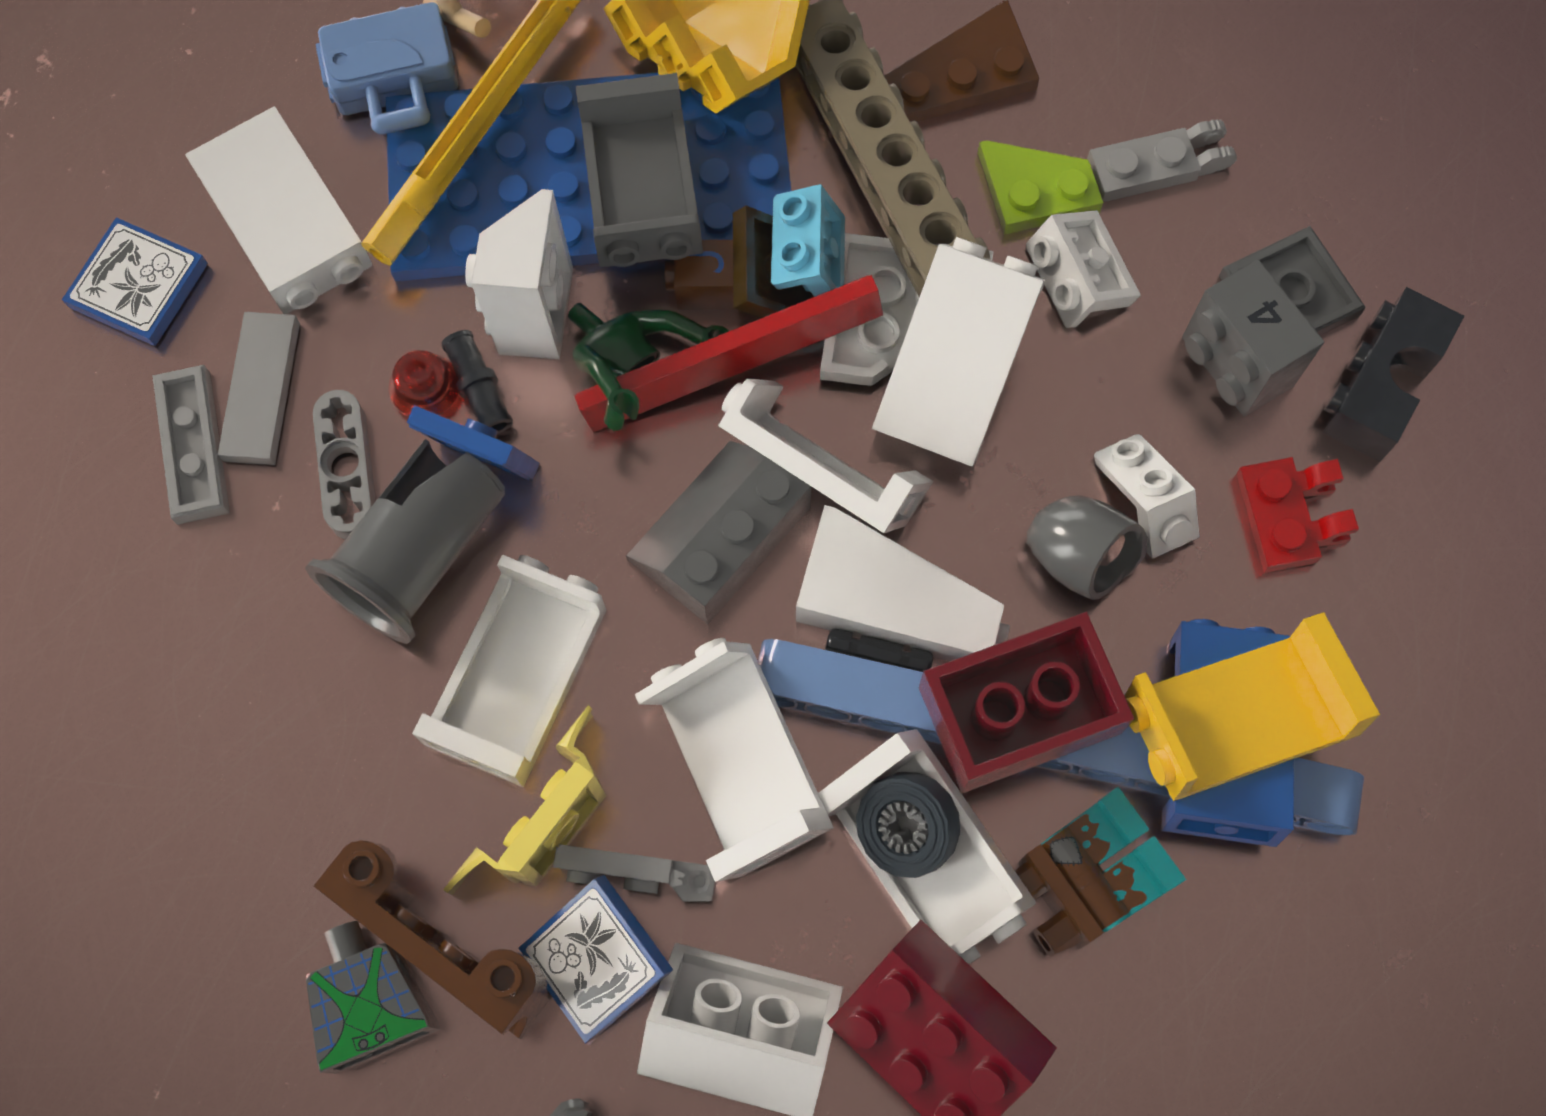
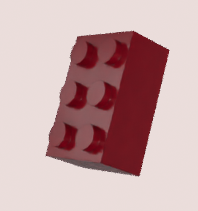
M1087 612L925 670L919 684L920 693L961 793L1118 736L1134 720Z
M921 919L827 1022L921 1116H1001L1034 1084L1057 1049L1046 1036Z

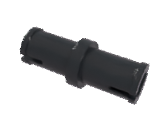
M470 330L454 332L441 342V346L458 377L456 388L462 398L468 399L478 422L497 430V434L502 433L513 425V419L509 415L496 388L499 380L495 371L492 368L486 367Z

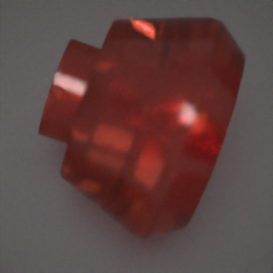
M424 350L411 351L403 355L395 364L389 380V395L395 407L406 416L410 415L414 405L441 415L454 404L459 392L456 388L458 377L451 362L445 357Z

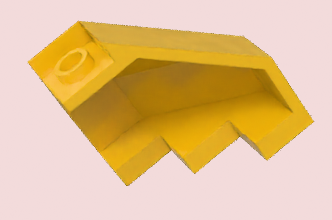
M611 0L603 10L630 55L639 61L648 57L657 63L659 75L677 73L679 89L684 92L692 87L702 94L703 105L716 114L770 84L795 67L810 0Z

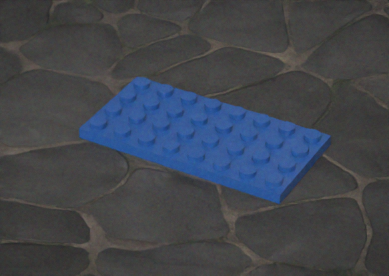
M658 72L521 84L390 266V272L394 281L465 275L468 255L476 254L479 234L541 189L553 190L572 265L599 263L593 235L594 223L582 123L575 86L659 75ZM779 78L716 114L703 105L702 94L692 87L684 92L679 89L702 240H733V213L747 205L773 216L774 197L777 194L792 191ZM473 89L424 93L427 108L430 112L428 123L423 126L387 134L389 204ZM412 94L386 97V113L414 106Z

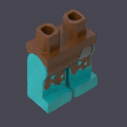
M1118 786L1073 821L1028 852L1018 862L1020 867L1015 872L1034 900L1042 896L1054 913L1052 918L1033 930L1036 939L1050 957L1071 949L1075 945L1078 949H1081L1187 880L1155 836L1148 839L1103 871L1099 866L1150 830Z

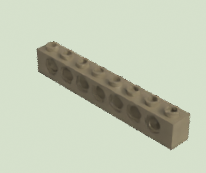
M822 0L810 4L807 10L795 66L920 298L938 248L937 245H934L935 243L953 246L956 237L986 248L987 246L981 237L975 238L969 229L968 216L962 201L958 197L952 198L946 187V177L942 165L936 158L931 160L926 152L921 128L915 120L910 122L904 112L901 93L896 84H888L884 77L882 61L876 48H868L865 43L862 26L857 14L854 11L849 13L842 0ZM987 248L983 258L991 260Z

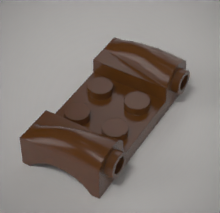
M364 840L352 841L346 845L313 887L498 1032L504 1035L509 1030L521 1039L549 1002L547 982L541 967L535 960L518 952L500 948L491 950L479 962L458 945L454 946L446 939L439 945L432 940L439 930L413 910L409 911L407 909L416 896L395 881L397 861L392 851L379 843Z

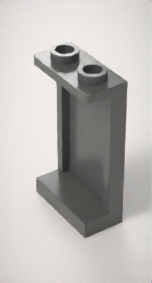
M677 73L575 86L582 123L594 223L593 235L599 266L615 265L625 267L636 262L666 258L677 260L688 255L702 254L701 229Z

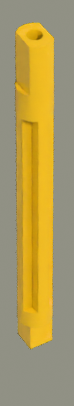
M538 0L362 241V247L385 265L391 266L581 0Z

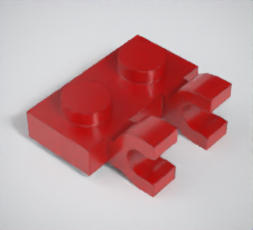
M1293 457L1243 466L1239 468L1236 474L1264 573L1315 564L1322 557L1319 549L1320 546L1348 543L1351 540L1349 534L1356 533L1359 530L1353 509L1332 513L1319 520L1311 521L1305 497L1332 494L1336 490L1335 484L1343 481L1344 477L1338 459L1320 462L1302 471H1297Z

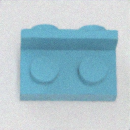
M822 184L777 194L773 199L771 283L778 290L803 285L804 289L807 292H811L814 297L843 286L845 274L844 214Z

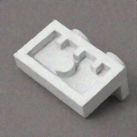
M1097 210L1051 215L1026 243V249L1034 265L1038 266L1037 271L1041 279L1046 280L1044 285L1066 328L1077 327L1091 312L1129 307L1141 296Z

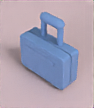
M434 2L411 7H400L397 10L362 18L353 17L348 21L322 26L318 30L320 43L315 45L324 87H328L331 103H336L342 115H351L369 110L371 128L379 135L427 124L430 120V112L427 108L424 93L451 91L458 88L455 62L447 27L444 25L439 6ZM412 94L413 107L382 113L381 107H386V97Z

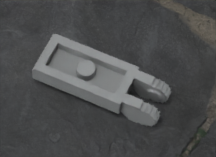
M1212 119L1209 122H1199L1188 130L1180 128L1090 149L1087 160L1090 162L1102 200L1106 202L1196 181L1198 176L1231 167L1237 161V155L1234 148L1227 145L1221 148L1208 149L1196 157L1195 148L1220 141L1227 134L1224 122Z

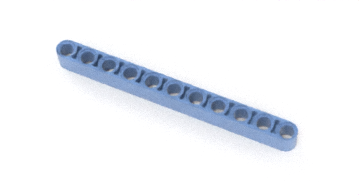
M763 640L758 663L778 707L894 734L917 729L925 741L941 744L919 690L923 672L787 641ZM1130 726L1118 736L1037 765V767L1170 797L1166 786L1159 785L1151 773L1148 764L1149 750L1140 732L1135 733ZM1295 758L1294 826L1336 835L1356 834L1364 776L1347 768L1303 758Z

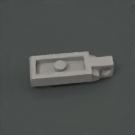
M567 845L556 847L553 868L568 870L567 882L589 884L594 878L609 875L625 878L623 886L625 890L657 894L660 882L669 884L683 902L712 901L715 880L708 865Z

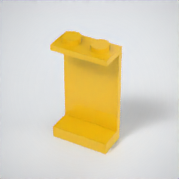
M1324 612L1303 619L1290 638L1154 684L1151 683L1146 672L1136 675L1124 695L1134 717L1129 726L1135 733L1140 732L1149 750L1148 764L1151 773L1159 785L1166 786L1173 801L1360 736L1380 715Z

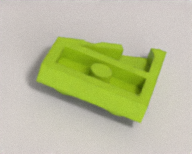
M988 140L979 142L977 153L1004 235L1040 227L1051 215L1096 210L1098 213L1101 212L1103 200L1089 160Z

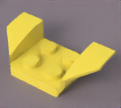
M589 705L556 745L557 752L573 763L571 768L567 772L563 769L557 771L542 790L540 797L545 801L531 819L523 816L511 828L503 842L507 849L500 857L498 863L476 847L443 890L453 896L471 871L482 861H485L512 883L522 882L524 885L537 887L554 864L556 847H559V845L568 846L606 797L603 787L585 754L574 747L577 736L593 717L592 708Z

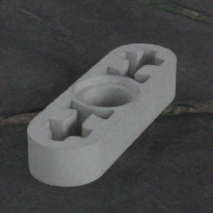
M332 390L323 394L316 401L313 408V423L323 517L337 536L346 539L376 500L365 412L353 394L344 390ZM341 407L345 408L348 413L343 416V429L348 438H339V431L331 420L336 417V409ZM343 453L357 455L359 463L353 473L342 477L332 474L331 465L337 456ZM341 491H350L353 503L361 511L354 514V522L346 524L342 517L338 516L345 514L347 511L346 497Z

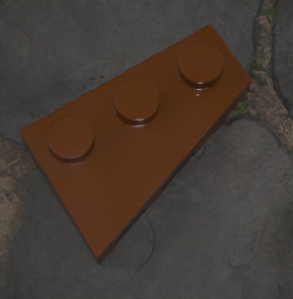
M1008 0L1002 1L884 75L888 84L894 83L898 87L903 99L904 112L910 122L913 120L919 122L1037 90L1040 79Z

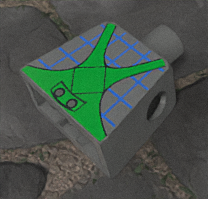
M358 921L341 924L324 933L333 964L309 973L306 978L316 1058L320 1073H339L441 1030L434 1013L406 962L398 952L386 943L367 949Z

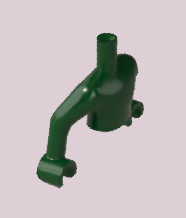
M582 303L575 304L568 313V319L587 334L575 346L572 353L573 360L581 371L588 373L595 380L608 399L604 422L613 431L622 429L624 424L623 413L627 414L630 419L635 420L639 411V398L636 393L628 389H622L616 377L655 362L660 358V351L650 344L645 336L670 332L680 335L694 344H699L729 332L727 328L719 325H711L706 328L676 311L665 309L630 311L605 323Z

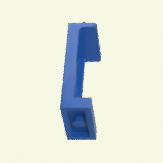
M1195 619L1189 622L1181 621L1170 640L1169 652L1175 654V676L1276 643L1291 636L1275 634L1272 629L1266 627L1237 629L1222 627L1213 620ZM1294 759L1173 801L1170 796V799L1162 809L1161 831L1277 847L1294 830Z

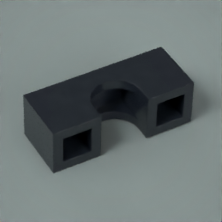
M1408 287L1404 289L1394 304L1385 300L1369 326L1370 329L1377 332L1371 344L1362 341L1347 366L1348 370L1355 373L1349 385L1347 386L1340 382L1324 408L1332 416L1323 433L1381 462L1399 442L1420 402V399L1408 394L1395 384L1390 369H1403L1425 379L1445 355L1465 316Z

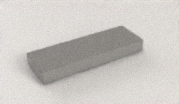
M244 312L217 454L223 462L275 465L300 322L295 315Z
M199 365L153 375L171 519L178 525L230 513L223 462L217 455L220 440L209 370L205 365Z

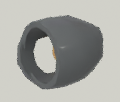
M1075 495L1057 499L1040 510L1027 531L1026 543L1032 548L1034 556L1055 580L1071 591L1093 600L1100 599L1108 594L1122 579L1133 573L1146 556L1148 537L1142 526L1121 511L1100 500L1083 495ZM1124 535L1125 541L1119 555L1107 566L1100 565L1111 546Z

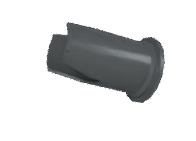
M425 439L333 556L323 560L313 558L305 567V570L310 578L326 594L351 614L378 632L407 644L416 635L412 628V616L505 496V487L485 464L468 452L446 466L432 450L430 442Z

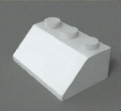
M541 189L479 234L476 254H469L467 258L466 284L467 287H472L475 292L476 310L483 313L485 332L487 335L492 336L499 355L560 360L573 265L553 190Z
M675 943L668 961L673 971L661 980L646 1020L637 1074L791 1116H813L833 1034V1029L827 1022L838 1011L843 987Z

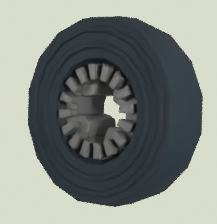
M897 772L874 783L862 797L856 815L858 837L865 853L880 869L896 877L918 878L936 871L954 853L961 833L959 812L951 795L936 780L917 772ZM905 815L909 819H915V822L919 821L918 830L913 832V835L910 829H901L899 825V819Z

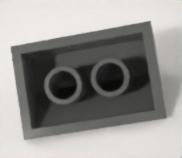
M729 441L626 555V559L708 625L811 508V486L752 447Z

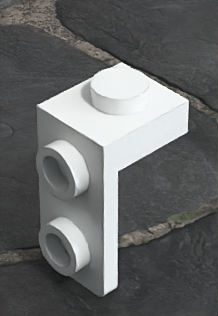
M1136 434L1120 440L1094 454L1095 464L1136 506L1138 524L1144 528L1148 537L1146 552L1152 559L1200 537L1195 489L1141 435Z

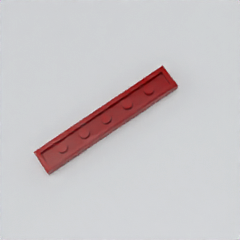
M867 275L616 378L622 389H628L636 393L639 398L638 414H641L883 316L879 290L872 275ZM595 385L576 393L574 397L579 411L592 432L594 433L606 428L604 415L608 399L600 387ZM623 413V414H624V420L628 419L629 416H628L627 414Z

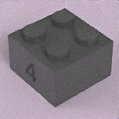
M1258 259L1205 290L1182 336L1189 356L1197 364L1204 365L1215 379L1217 390L1223 400L1229 405H1235L1243 417H1246L1294 387L1325 343Z

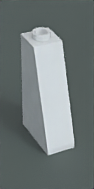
M824 505L796 605V622L830 631L837 628L853 632V637L857 638L865 635L904 645L903 650L911 651L912 647L929 651L933 654L934 658L945 661H952L1007 641L1010 625L1000 623L1004 604L837 508Z

